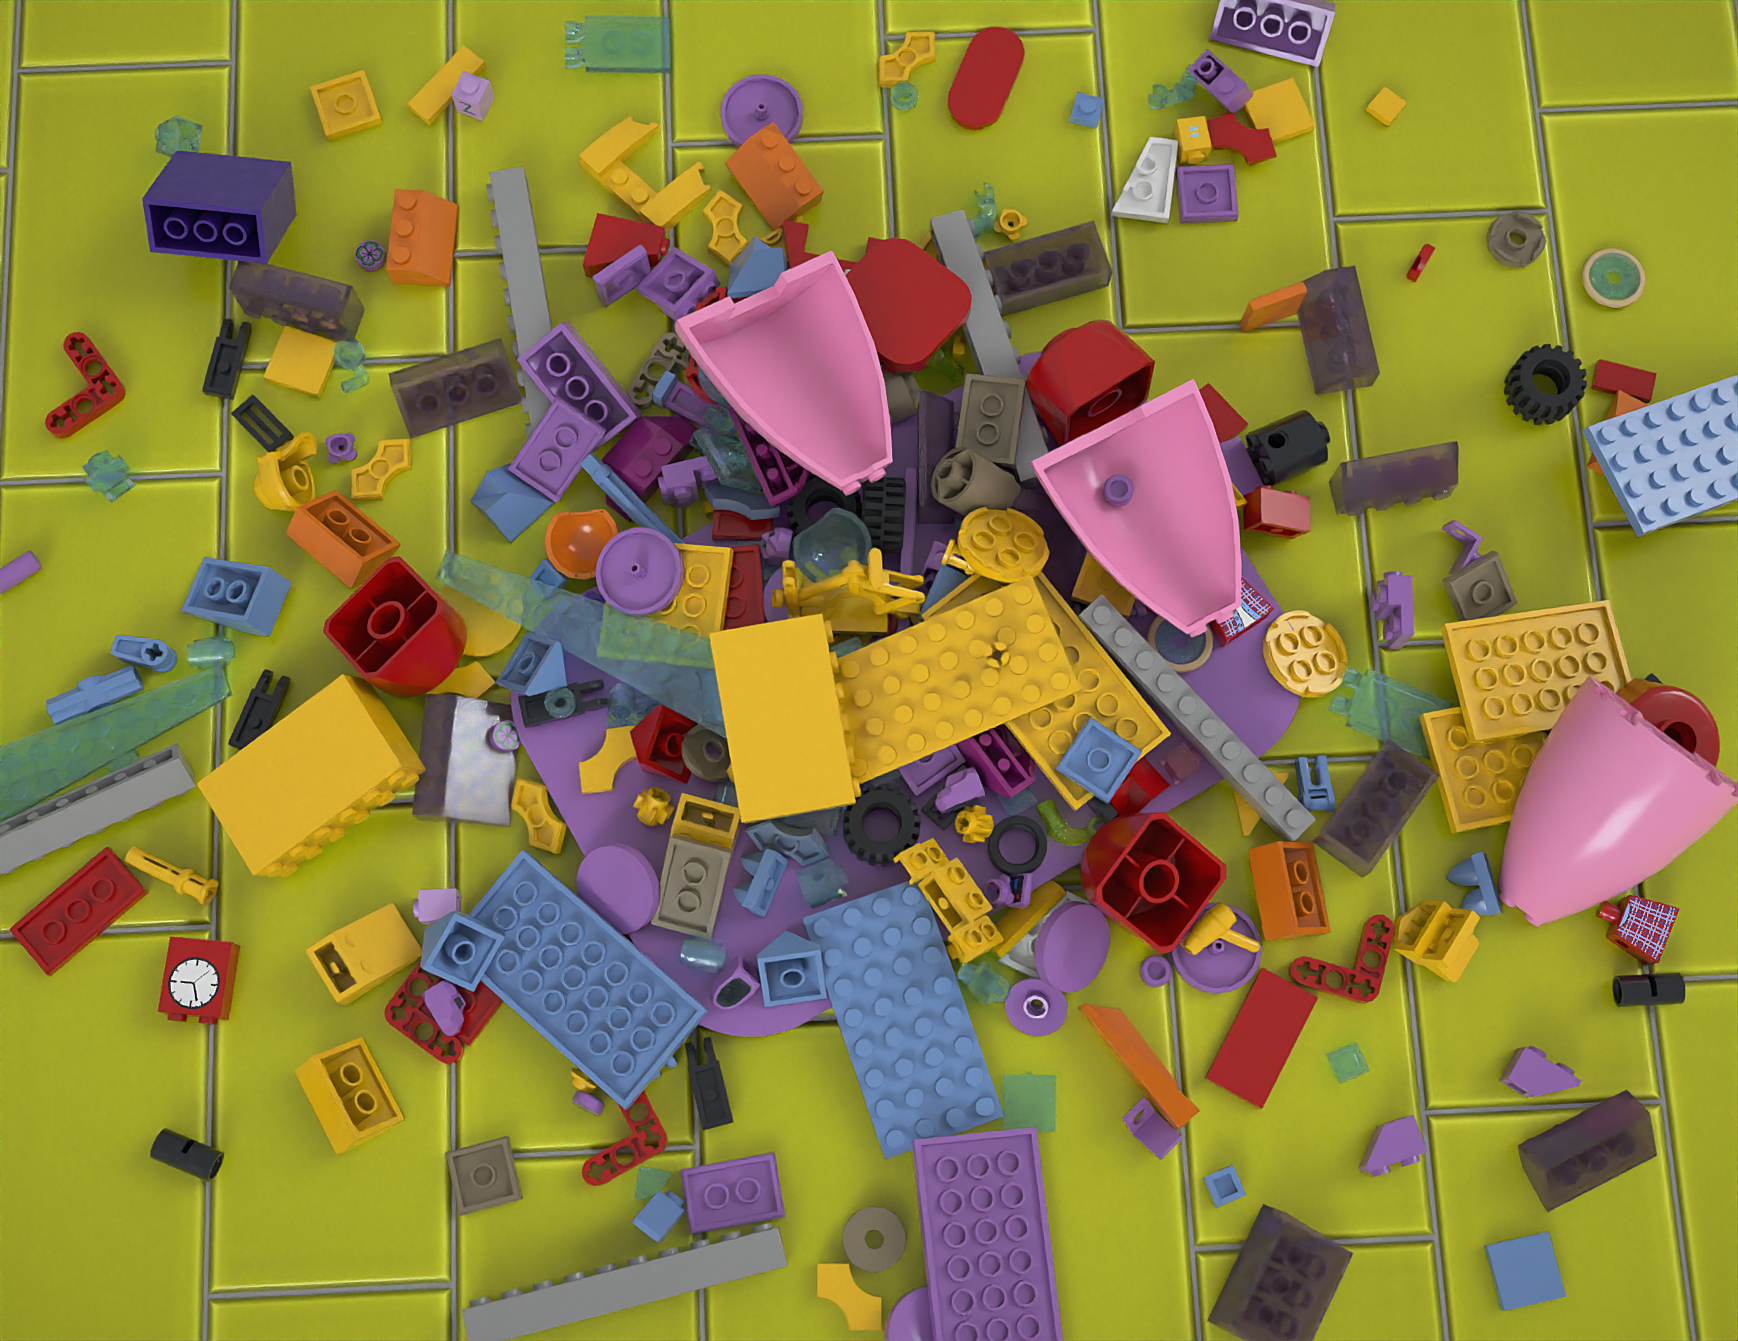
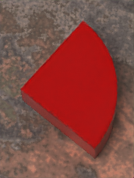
M1428 243L1424 244L1407 273L1409 280L1417 281L1435 247Z

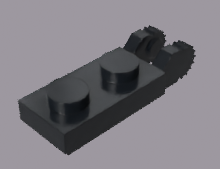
M224 319L219 337H216L203 384L202 392L205 395L234 400L248 348L247 344L252 332L251 323L243 321L237 340H233L231 338L234 322L232 319Z
M265 669L262 672L255 689L252 688L228 742L229 746L242 750L272 727L283 703L282 699L289 688L291 680L289 677L281 676L273 694L269 695L265 692L272 682L273 671Z
M599 679L580 684L575 682L532 696H519L518 701L525 728L586 714L585 711H595L607 707V698H596L583 702L581 693L596 692L604 688L603 680Z
M711 1037L704 1038L703 1043L709 1063L697 1065L696 1050L692 1042L685 1043L690 1066L688 1072L703 1131L734 1123L719 1060H716Z

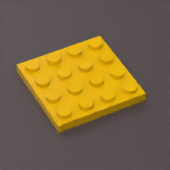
M674 543L680 551L684 563V579L678 595L663 610L641 617L624 614L605 602L598 657L608 660L715 670L709 633L723 631L734 550L727 547Z
M1461 706L1420 715V723L1452 834L1511 822L1516 801L1529 769L1548 737L1547 732L1470 743Z

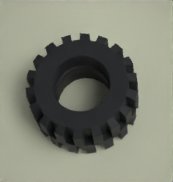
M1544 344L1541 348L1536 345L1529 351L1526 350L1516 361L1505 378L1504 383L1507 385L1504 387V394L1509 395L1506 402L1508 406L1513 405L1515 407L1513 412L1516 415L1519 413L1524 415L1522 420L1528 422L1530 419H1533L1536 425H1541L1543 421H1545L1546 425L1553 424L1555 420L1559 422L1583 398L1585 394L1584 389L1587 387V380H1583V378L1587 374L1585 369H1580L1579 367L1582 364L1580 359L1574 360L1572 358L1573 352L1570 350L1564 352L1562 351L1563 347L1556 345L1554 349L1551 348V344ZM1541 374L1552 379L1557 386L1558 395H1547L1538 390L1534 385L1532 375Z
M813 474V479H807L799 494L788 499L789 529L794 531V539H799L800 545L803 548L810 546L811 552L817 553L818 549H823L824 554H830V549L835 548L836 552L842 551V545L846 544L848 546L852 544L853 537H857L860 532L862 519V503L859 491L845 496L843 490L836 488ZM830 501L837 504L843 511V514L837 522L831 525H819L809 519L807 512L815 503Z
M883 477L874 483H870L869 479L864 481L860 543L863 552H870L872 548H877L881 553L900 554L903 548L906 483L904 478Z
M881 784V787L875 788V785L868 786V790L864 792L862 789L860 790V797H855L856 804L848 805L847 809L844 810L842 823L843 837L845 842H847L850 852L855 853L857 859L861 862L865 860L871 866L882 864V867H888L890 863L894 862V864H897L893 859L899 853L917 844L921 824L916 803H912L911 797L907 793L904 795L900 792V788L894 786V789L888 788V784ZM875 810L892 812L900 822L898 835L887 842H877L870 839L863 830L865 817Z

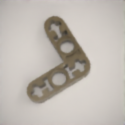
M666 333L658 340L628 389V396L640 410L650 408L654 404L652 391L662 377L655 378L649 375L648 371L651 366L661 365L664 367L665 372L669 371L671 373L674 372L676 367L685 372L686 367H689L690 353L688 350L685 351L686 347L676 333ZM675 342L677 349L684 353L683 360H680V352L674 349L667 352L666 344L672 345ZM646 380L650 383L646 389L648 397H642L640 400H637L636 392H643L646 387Z

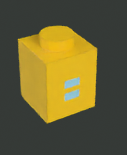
M1205 116L1177 119L1173 135L1174 140H1178L1177 154L1179 164L1187 162L1189 164H1198L1207 160L1212 146Z

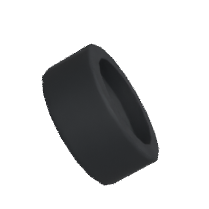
M1011 816L1001 820L994 827L988 840V854L991 863L1000 872L1008 876L1033 873L1041 865L1047 853V838L1044 830L1036 821L1026 816ZM1014 828L1023 829L1033 836L1036 848L1033 857L1028 862L1012 864L1001 855L999 841L1008 830Z

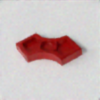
M1233 112L1206 120L1214 150L1229 149L1236 151L1244 157L1248 166L1277 157L1268 128H1248L1237 121Z

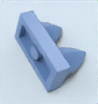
M767 848L765 852H753L740 857L743 867L754 878L752 881L743 882L733 887V892L738 902L753 914L763 918L766 916L788 864L786 858L778 852Z
M1485 852L1472 854L1471 858L1460 862L1449 872L1446 879L1450 882L1465 886H1480V888L1473 890L1465 897L1461 904L1462 909L1473 910L1478 915L1494 916L1504 913Z

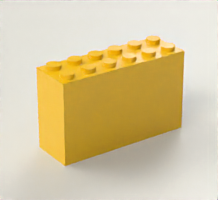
M823 613L709 633L741 823L747 824L856 804L855 797H860L861 792L858 777L851 778L850 766H855L856 764L852 745L846 746L844 735H849L850 730L847 714L840 715L839 704H844L845 702L841 682L835 683L833 676L834 673H839L836 651L829 652L828 643L834 642L830 620L824 621Z
M342 674L196 784L253 876H267L268 878L278 876L285 878L298 870L297 865L319 855L322 852L321 847L329 841L335 842L347 833L346 829L352 824H359L371 816L370 811L378 805L384 806L395 798L394 793L402 787L408 788L418 782L420 779L419 775L426 771V768L372 684L363 678Z

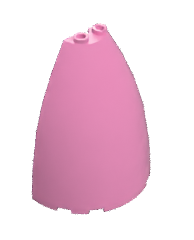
M832 250L782 272L774 286L737 303H733L729 296L677 319L675 331L703 373L738 415L776 449L804 469L836 488L843 490L845 496L860 489V484L869 479L870 483H874L887 474L884 469L893 462L885 382L876 347L854 292Z
M1194 379L1030 462L1035 475L1054 506L1087 551L1122 587L1149 609L1185 634H1190L1191 638L1207 631L1206 624L1215 619L1217 624L1234 616L1232 611L1241 606L1242 563L1239 520L1232 482L1214 425ZM1117 474L1128 477L1134 485L1131 501L1120 507L1109 504L1103 496L1106 480Z
M1589 675L1558 718L1526 776L1514 807L1504 845L1498 879V887L1502 891L1499 898L1512 908L1518 906L1525 912L1524 917L1533 925L1539 927L1542 923L1547 924L1615 897L1665 868L1711 830L1738 803V783L1696 752L1690 753L1645 720L1640 711Z

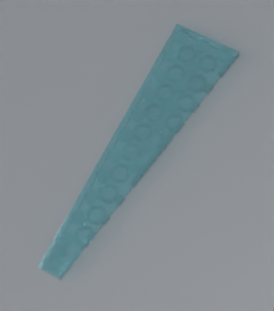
M447 550L445 551L436 579L537 635L558 641L566 651L727 739L710 639L637 614H629L628 611Z
M218 665L1 745L0 822L26 811L232 696L224 667Z

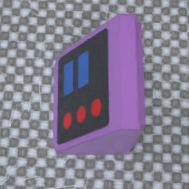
M1029 873L1009 876V885L1014 894V900L1011 904L1004 903V905L1026 909L1030 904L1033 876Z

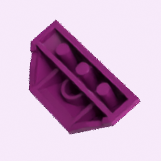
M733 407L728 408L770 506L772 507L799 494L811 472L772 446L743 420Z
M640 416L602 458V462L607 464L646 504L660 488L658 477L663 476L661 466L684 461L705 437V434L683 416ZM605 492L606 504L630 522L631 518Z
M1005 724L955 744L969 767L974 766L981 783L1008 799H1011L1035 782V761Z

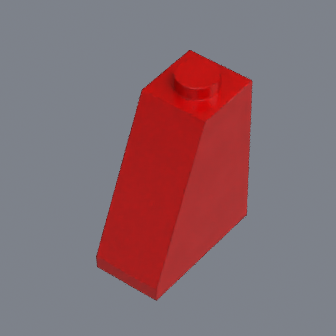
M597 213L583 262L586 277L593 278L594 275L640 244L647 251L650 267L657 266L662 256H666L669 251L670 239L666 238L665 227Z

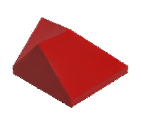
M663 705L655 707L630 731L641 770L675 782L687 784L691 771L686 767L681 755L682 742L687 733L699 723Z
M1143 756L1133 765L1109 803L1118 812L1116 817L1140 813L1170 787V784Z

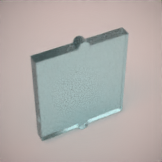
M1028 1072L1026 1075H1003V1130L1036 1127L1037 1131L1055 1132L1056 1076L1033 1075L1032 1072Z

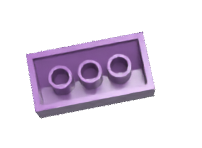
M1220 0L1210 39L1319 67L1335 15L1336 4L1323 0Z
M569 321L560 323L517 359L551 403H553L557 396H560L607 429L592 453L643 415Z

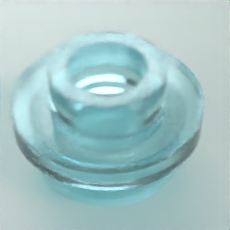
M908 82L898 83L892 88L890 93L892 105L903 111L912 109L918 102L917 89ZM905 95L908 96L909 99L902 100L899 97Z
M556 687V689L550 690L545 697V708L553 717H567L575 709V696L567 688ZM558 699H565L566 704L564 707L557 708L555 706Z

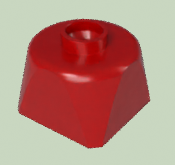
M1095 320L1078 328L1067 329L1049 341L1027 375L1026 389L1045 424L1061 447L1141 406L1148 399L1155 361L1115 324L1108 320Z
M400 556L388 558L325 621L323 633L365 680L384 693L399 698L416 697L440 685L460 662L467 642V628L464 618Z
M1634 678L1615 693L1640 711L1645 720L1690 753L1696 752L1716 767L1720 754L1719 730L1707 706L1694 694L1678 687Z
M1148 812L1121 815L1101 826L1085 848L1081 861L1080 877L1085 896L1092 906L1098 908L1105 917L1159 953H1167L1175 949L1225 881L1227 870L1225 863L1164 812Z

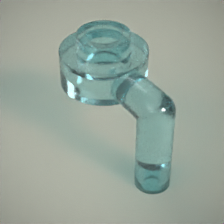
M346 338L339 341L334 348L335 358L343 368L352 369L356 376L341 383L342 391L349 393L370 382V378L362 365L365 359V351L362 344L355 338Z

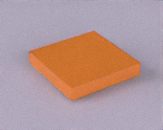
M1299 282L1250 300L1239 324L1243 333L1297 314L1307 293L1304 282Z

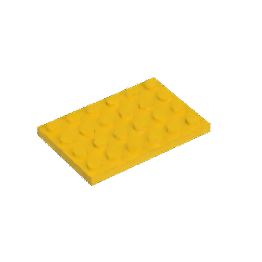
M1610 600L1446 623L1440 627L1470 743L1551 731L1566 706L1589 675L1614 693L1632 681Z

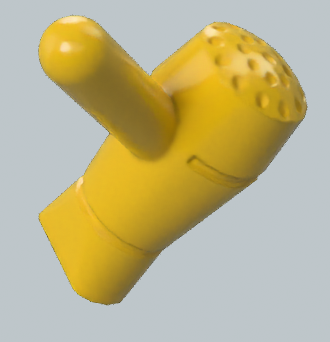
M1220 902L1205 912L1191 929V932L1180 942L1184 950L1193 956L1218 938L1254 953L1260 950V943L1230 929L1237 921L1236 916L1227 905Z

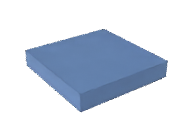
M1090 717L1055 770L1108 804L1142 751Z
M1549 1232L1484 1245L1501 1310L1505 1311L1566 1297Z

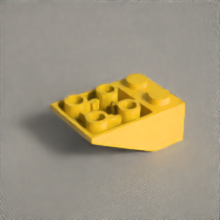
M682 793L670 836L676 834L733 849L734 852L742 824L739 808Z
M393 902L332 932L305 950L336 1002L343 1006H347L422 956L420 944Z

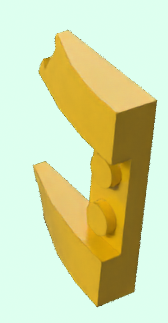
M629 116L605 132L578 155L580 165L644 223L665 227L667 234L712 191L710 184H703L700 173L704 172V167L699 161L674 179L659 193H656L628 168L624 162L659 130V125L654 122H650L649 126L634 122V117Z

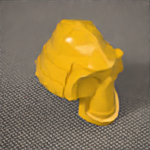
M301 432L293 440L277 448L275 452L257 455L256 462L259 463L252 489L263 506L269 509L295 511L298 506L315 499L314 479L306 460L317 454V444L312 433Z

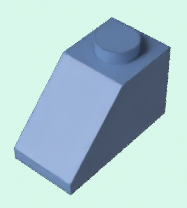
M668 1190L666 1194L658 1191L632 1223L657 1243L663 1242L686 1212L681 1207L684 1201L671 1190Z

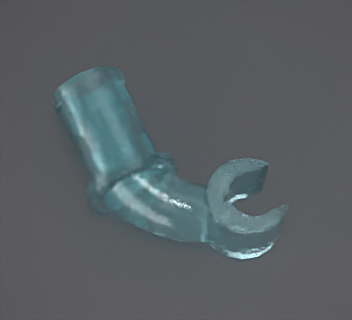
M1193 64L1187 66L1180 83L1175 84L1173 90L1167 91V88L1161 84L1153 85V94H1148V104L1151 108L1162 109L1166 105L1178 104L1194 98V90L1198 81L1187 71Z
M983 183L987 196L979 195L974 190L976 202L983 209L979 210L978 215L972 219L975 228L974 240L986 230L994 228L993 223L996 217L997 205L994 189L988 183Z

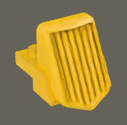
M1424 899L1420 906L1411 908L1395 919L1394 944L1396 946L1394 950L1417 965L1425 966L1444 980L1456 982L1478 948L1479 941L1473 935V932L1481 917L1473 910L1451 908L1445 901Z

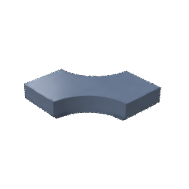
M734 483L705 485L704 495L714 510L738 512L749 520L777 518L780 515L779 505L776 504L771 507L765 494L742 490Z
M775 818L747 823L745 831L761 852H765L767 848L789 855L801 866L826 858L831 851L815 827L808 829L794 828Z

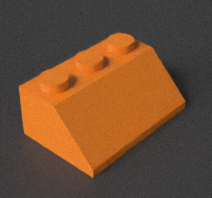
M774 122L749 137L725 162L727 168L773 231L778 228L781 229L784 220L794 221L798 216L803 215L822 200L824 191Z
M395 189L386 270L393 284L450 287L459 208L457 204L424 190Z
M333 490L298 506L286 531V535L351 589L364 583L401 545L337 490Z
M1278 841L1248 849L1249 867L1253 874L1256 889L1255 898L1259 905L1261 929L1264 933L1265 941L1288 940L1331 933L1313 842Z

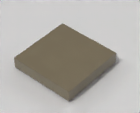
M1495 551L1488 552L1442 579L1459 622L1494 617L1518 604L1498 552Z
M509 1136L446 1152L459 1216L523 1199Z

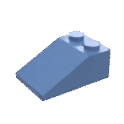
M204 557L181 611L246 633L269 637L292 582L270 567Z

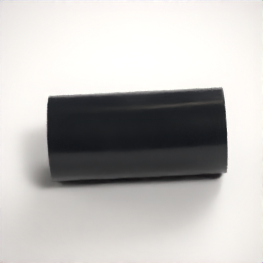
M1680 973L1615 976L1612 983L1613 998L1618 1007L1683 1004L1685 1000V983Z
M164 1128L153 1143L150 1157L204 1181L211 1182L221 1168L224 1152Z

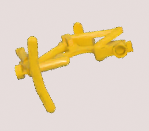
M872 548L868 553V565L860 564L857 560H851L847 563L848 567L844 568L841 573L803 588V568H795L794 561L786 560L782 563L784 592L782 589H774L771 597L772 607L781 608L782 604L786 606L788 619L800 617V607L838 608L842 604L841 599L862 597L873 601V611L876 615L893 613L897 619L906 620L910 615L919 616L920 603L925 601V595L923 592L911 589L922 586L924 584V577L882 569V553L879 549ZM890 580L899 582L900 584L895 586L890 585ZM845 584H848L849 587L844 589L832 590ZM892 596H899V597H901V598H899V599H893V598H891V597H892Z

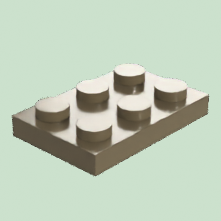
M966 373L955 448H970L990 460L997 467L1015 468L1026 379Z
M672 834L669 839L659 884V905L651 920V924L711 940L716 926L733 849Z

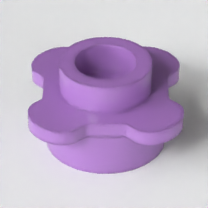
M339 433L331 435L326 439V445L330 452L328 460L331 463L336 464L339 460L345 459L353 461L357 457V452L354 450L353 445L355 442L354 435L351 433ZM344 446V449L339 450V447Z
M1001 874L998 879H988L984 885L983 895L993 909H998L1004 903L1011 904L1014 900V894L1009 885L1010 877L1006 874Z

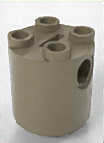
M885 364L881 365V370L885 382L889 416L892 418V425L917 414L916 405L921 391L912 371H896L893 374L885 370Z
M966 447L952 449L944 455L935 468L931 482L934 498L943 505L965 516L982 507L1006 511L1007 508L1012 507L1014 500L1021 491L1020 485L1016 483L1014 476L1009 471L1000 469L987 458Z

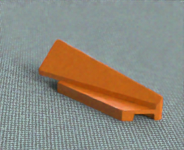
M1085 1003L1078 1008L1171 1127L1175 1130L1180 1129L1200 1111L1177 1089L1178 1083L1120 1009L1092 1006Z

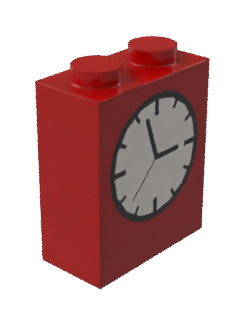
M170 936L158 1012L168 1015L167 1020L176 1022H187V1017H198V1023L218 1025V1019L229 1020L240 945L226 941Z

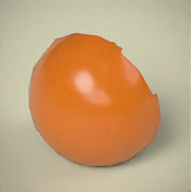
M595 509L588 512L556 513L546 528L544 544L548 559L557 571L569 578L584 580L596 577V565L599 555L605 545L614 536L619 534L616 522L604 509Z

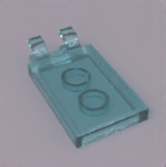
M585 16V23L565 21L566 43L581 41V49L565 47L566 68L572 69L585 65L586 72L670 73V17Z
M701 427L693 433L721 485L757 493L763 491L739 436Z
M1347 667L1341 684L1355 689L1352 700L1337 694L1332 699L1328 710L1348 717L1345 726L1431 760L1419 716L1423 713L1452 708L1453 703L1368 669L1363 676L1357 670Z

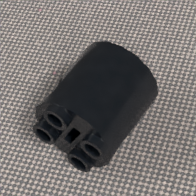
M1300 410L1249 432L1246 435L1248 446L1246 451L1263 484L1273 487L1326 464L1328 461L1327 444L1330 442V436L1323 422L1316 421L1307 410Z

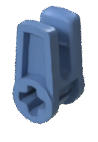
M117 635L112 644L111 654L119 657V660L160 673L171 671L177 663L176 652L159 639Z
M1318 755L1314 760L1313 771H1315L1317 786L1311 783V770H1309L1307 758L1297 757L1295 769L1298 784V801L1309 813L1314 810L1334 812L1335 798L1330 783L1326 755Z

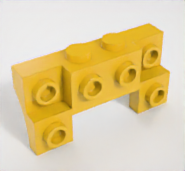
M934 838L908 848L893 859L895 863L901 861L912 877L908 881L911 885L922 880L917 884L951 933L947 937L949 941L955 939L967 956L963 959L965 964L980 955L986 954L1004 941L987 916V913L993 909L960 860L955 858L949 861Z

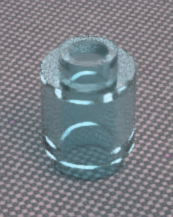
M225 635L196 639L194 643L187 645L188 662L192 668L198 667L199 669L230 665L231 659L235 658L234 644L232 640L228 641Z
M692 937V939L684 938L680 963L687 964V968L717 973L718 967H725L728 950L722 948L723 942L698 937Z

